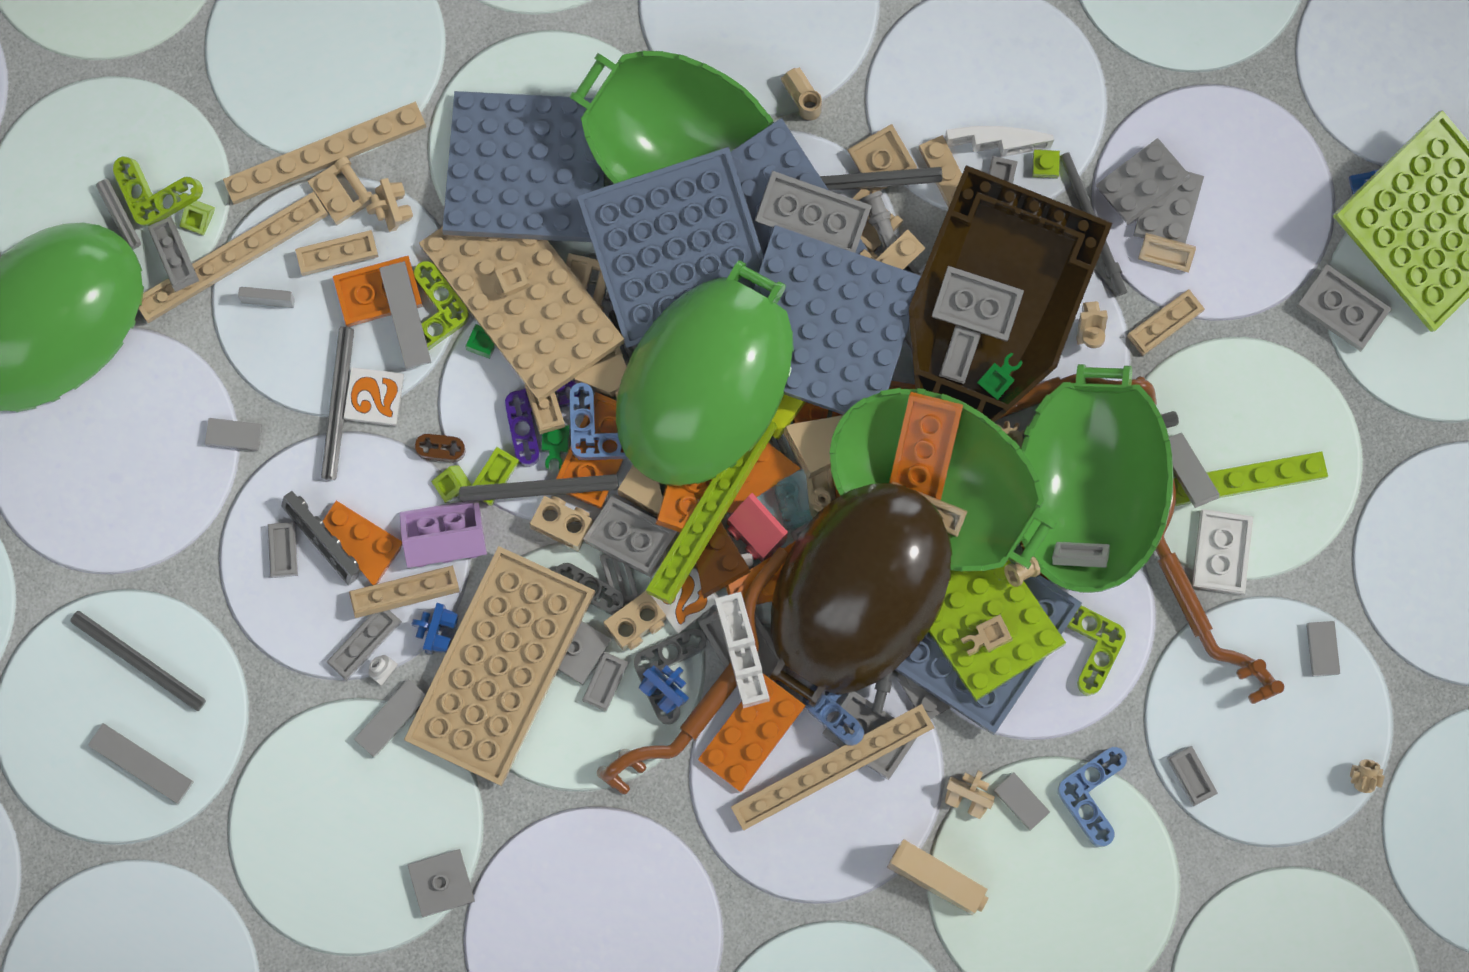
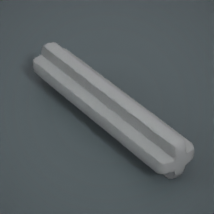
M108 179L99 181L96 187L122 238L133 250L141 246V241Z

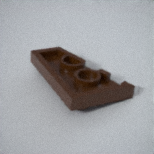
M720 522L696 562L704 599L751 572Z

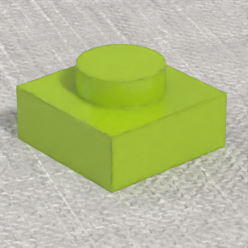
M1034 149L1032 177L1058 179L1060 151Z

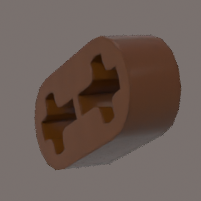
M423 434L415 442L417 454L426 460L453 463L462 460L466 453L463 441L454 436ZM429 440L432 446L438 447V449L431 448L428 453H424V449L420 445H425L426 441ZM456 443L457 448L461 450L455 452V456H451L450 452L442 450V447L451 448L452 444Z

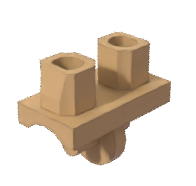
M388 178L381 179L380 185L375 188L376 194L370 196L372 203L366 207V210L370 215L376 214L378 221L385 219L389 232L397 231L400 224L411 220L413 213L409 205L399 207L396 200L403 199L405 196L402 182L390 183Z
M1097 301L1085 302L1082 305V313H1080L1076 336L1077 345L1084 343L1089 348H1099L1105 342L1108 315L1107 310L1100 311Z
M978 770L975 777L965 773L962 780L971 785L951 776L946 787L948 790L945 803L958 808L962 798L965 797L972 801L967 813L981 819L987 808H992L995 796L978 789L981 788L987 791L989 783L980 780L983 772Z

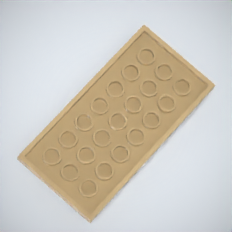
M442 226L419 242L422 250L437 267L539 403L625 343L622 335L548 240L443 235ZM520 261L530 287L506 297L495 271Z
M498 546L404 740L502 786L591 603L595 590Z

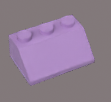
M479 501L458 502L400 512L401 536L407 568L423 567L427 564L439 562L448 563L457 559L476 558L481 555H487Z

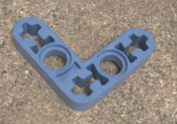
M586 383L575 384L570 390L571 449L573 455L579 460L628 459L625 453H621L622 446L618 433L595 434L593 390ZM579 390H584L585 394H589V396L585 397L584 404L585 408L590 407V410L583 408L574 410V407L579 408V398L574 397V395L579 394ZM586 415L590 419V424L586 428H579L575 424L576 417ZM594 440H599L598 454H594L595 448L586 449L584 454L581 453L580 449H576V446H580L581 441H586L587 446H595ZM606 440H614L617 443L618 447L615 452L607 453L603 450L602 444Z
M814 684L810 687V689H812L814 692L818 688V686ZM826 691L828 695L824 694L815 708L809 705V701L806 698H802V702L806 705L805 708L844 744L853 746L863 739L864 730L859 722L835 702L841 695ZM833 711H838L839 717L837 720L828 722L827 716ZM844 724L855 732L852 735L846 733L843 728Z
M1118 747L1107 749L1062 780L1058 786L1060 799L1090 842L1097 847L1109 845L1115 837V832L1088 792L1124 768L1127 756ZM1109 753L1113 756L1118 754L1121 758L1118 760L1119 766L1117 767L1115 764L1107 767L1105 770L1109 774L1106 775L1104 768L1097 761L1101 760V764H1104L1110 759ZM1093 767L1098 770L1100 776L1098 781L1089 782L1086 779L1085 771L1087 768ZM1066 783L1070 786L1074 784L1077 787L1074 793L1078 799L1082 795L1085 797V800L1078 802L1075 807L1071 804L1076 801L1071 794L1065 795L1064 793ZM1082 805H1089L1093 809L1091 819L1084 820L1080 817L1079 808ZM1099 817L1101 822L1096 825L1101 831L1104 829L1108 831V834L1105 836L1107 841L1105 842L1103 839L1097 840L1095 837L1098 834L1096 828L1093 826L1089 830L1086 825L1093 823Z

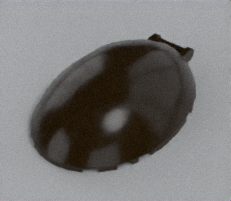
M893 483L869 484L850 490L834 499L817 513L791 548L780 571L771 606V636L774 651L780 660L771 673L770 678L775 682L779 680L806 698L812 707L815 708L826 691L837 695L859 691L877 683L892 673L913 653L936 621L946 598L945 594L948 583L951 580L952 547L950 535H948L942 520L943 517L925 496L909 487ZM788 666L795 673L818 686L817 690L814 692L784 671L785 668Z

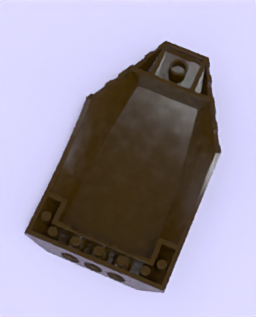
M966 165L908 308L915 389H926L929 392L944 394L960 400L981 412L995 423L1057 368L1077 312L1113 223ZM948 266L1024 290L1008 341L1006 342L980 333L981 335L964 384L939 376L955 326H957L932 318ZM1013 353L1008 360L1009 365L1017 366L1020 361H1022V365L1019 369L1009 374L1014 379V382L998 400H995L977 382L994 363L1001 368L1005 357Z

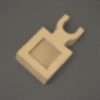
M1001 615L976 626L979 634L975 636L968 635L961 639L963 644L968 641L975 643L974 648L967 651L969 656L976 654L984 645L988 652L1013 641Z

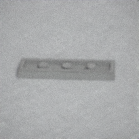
M405 261L379 268L405 368L410 369L432 363Z
M102 723L87 745L178 805L194 783V781L104 723Z

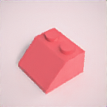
M753 493L744 500L727 520L728 532L736 541L741 539L747 546L745 550L747 553L752 554L753 560L758 558L763 562L786 543L788 531Z

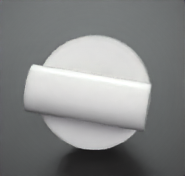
M387 655L375 657L370 662L368 674L382 686L398 664Z

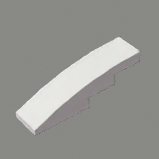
M971 126L947 129L944 137L948 147L972 143L973 152L999 148L1001 157L1033 152L1034 149H1049L1054 142V137L1051 134L1005 126Z
M741 592L715 598L743 708L769 702V694Z

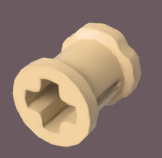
M1034 556L1030 560L1032 564L1029 569L1017 563H1010L1005 566V576L1011 585L1018 587L1025 579L1039 576L1040 567Z

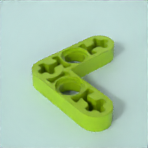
M122 156L113 164L114 175L133 218L138 224L143 226H150L170 217L197 201L203 193V187L199 180L192 177H183L153 195L136 160ZM125 164L130 165V167L127 169L128 174L123 173V171L126 169ZM139 184L142 192L138 198L134 199L131 192L133 187ZM188 184L193 185L190 189L191 194L183 193L188 190ZM167 195H171L173 197V204L170 208L165 209L163 199ZM145 209L152 211L148 213V219L143 218L146 214Z
M423 261L415 267L414 276L419 286L439 311L421 323L424 335L430 341L427 343L429 351L468 322L469 313L464 303L437 267L429 261ZM423 269L427 272L432 270L430 274L435 282L432 286L426 277L420 278ZM439 288H444L449 292L448 298L444 301H439L434 297L435 291ZM451 303L457 312L463 311L461 313L462 319H451L452 312L448 307ZM434 323L440 324L443 327L442 333L438 336H431L428 333L430 325Z
M1081 605L1078 611L1083 614L1078 618L1077 624L1072 623L1075 619L1073 617L1067 627L1096 642L1077 681L1079 691L1084 695L1091 696L1102 688L1125 641L1126 632L1121 625ZM1085 617H1092L1096 621V629L1093 631L1085 630L1082 626V620ZM1102 623L1106 624L1103 630L1109 633L1116 630L1118 632L1117 637L1120 640H1115L1112 643L1109 641L1110 636L1103 632L1100 637L1096 634L1101 629ZM1099 652L1105 653L1109 658L1108 665L1105 667L1098 666L1094 661L1095 654ZM1093 670L1102 672L1103 676L1098 673L1093 683L1097 685L1096 687L1085 688L1086 683L1083 679H1088L1092 675Z

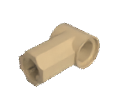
M800 67L786 72L781 77V82L799 108L800 116L810 121L817 119L821 114V95L813 89ZM807 102H813L817 106H815L814 108H807L804 106V104Z

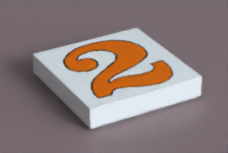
M351 367L344 420L397 427L404 374Z
M695 566L671 605L653 597L677 633L684 631L716 605L715 598H719L714 593L704 599L698 569Z

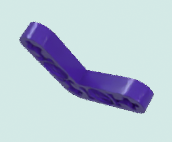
M574 381L568 382L557 390V394L564 393L566 387H570L571 390L577 383ZM526 389L513 391L506 396L505 407L516 458L522 466L531 467L538 462L540 455L531 415L533 411ZM580 390L579 394L574 395V397H578L580 399ZM566 395L558 396L560 408L570 406V399H567ZM514 398H519L520 402L524 401L520 405L522 415L527 413L528 416L517 417L515 407L510 406L514 402ZM520 422H525L530 427L529 432L524 436H520L515 432V426ZM517 441H528L530 452H535V454L531 455V460H526L525 456L520 457V454L524 453L523 443L517 445Z

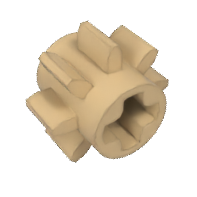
M1361 760L1358 766L1352 765L1350 772L1351 783L1360 792L1372 793L1375 791L1376 786L1382 788L1385 778L1382 775L1383 769H1380V765L1373 760Z

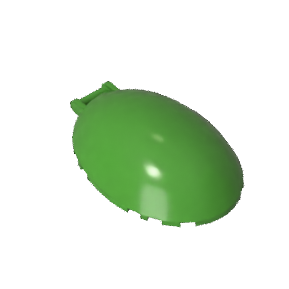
M639 51L623 54L616 64L597 53L594 57L595 63L575 93L572 92L569 98L586 108L581 117L586 141L593 157L614 184L729 147L731 152L774 123L770 114L766 112L758 100L746 88L728 75L688 56L663 51ZM606 66L611 72L589 103L584 98Z
M84 222L61 224L43 229L26 237L0 256V411L21 412L36 409V406L61 399L60 396L72 389L76 390L96 375L124 344V338L130 328L133 329L136 323L135 317L138 308L142 306L144 286L142 285V268L137 255L131 246L114 231L100 225Z
M739 260L728 277H720L704 282L676 299L647 330L629 360L621 379L616 402V425L620 444L630 462L646 477L671 486L681 487V485L700 484L716 478L717 474L729 467L735 466L737 461L747 451L750 452L761 439L774 418L785 394L784 388L792 369L791 359L792 352H794L793 331L787 311L777 305L786 284L780 281L776 283L747 268L746 263ZM741 276L770 291L771 293L768 298L739 283L738 281Z
M1078 364L1076 383L1063 382L1050 395H1046L1035 410L1036 414L1024 432L1025 437L1021 450L1031 462L1039 478L1044 498L1039 512L1057 523L1054 529L1050 528L1033 555L1039 563L1040 572L1050 581L1067 590L1080 593H1095L1115 588L1132 578L1148 562L1157 548L1167 524L1172 501L1173 457L1168 431L1162 415L1146 391L1140 385H1132V366L1098 368ZM1086 378L1122 379V385L1086 384ZM1036 519L1033 520L1021 540L1025 548L1041 523ZM1056 542L1108 544L1110 553L1107 567L1053 565L1052 556Z
M896 388L880 391L870 397H864L843 415L832 436L829 452L831 473L840 496L850 490L869 484L890 482L911 392L962 404L963 409L941 501L968 511L958 537L948 533L952 547L951 570L961 572L986 571L1003 567L1009 559L1026 569L1030 568L1032 564L1030 560L1050 528L1054 529L1057 523L1039 512L1044 502L1039 478L1031 462L1020 449V446L1001 427L981 412L960 400L919 388ZM1036 519L1041 523L1020 556L1014 551L1033 520Z

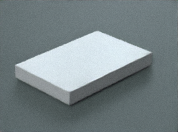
M1207 509L1200 510L1191 582L1193 588L1238 595L1245 594L1254 516Z

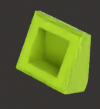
M200 201L193 202L184 208L179 227L205 235L215 207Z
M459 465L449 466L431 481L445 503L459 496L460 487L472 486Z

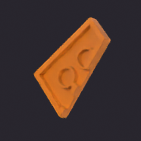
M768 443L727 510V513H734L751 493L758 497L801 468Z
M337 500L323 519L325 528L340 541L342 549L348 556H352L357 561L359 569L372 585L378 584L402 548V541Z

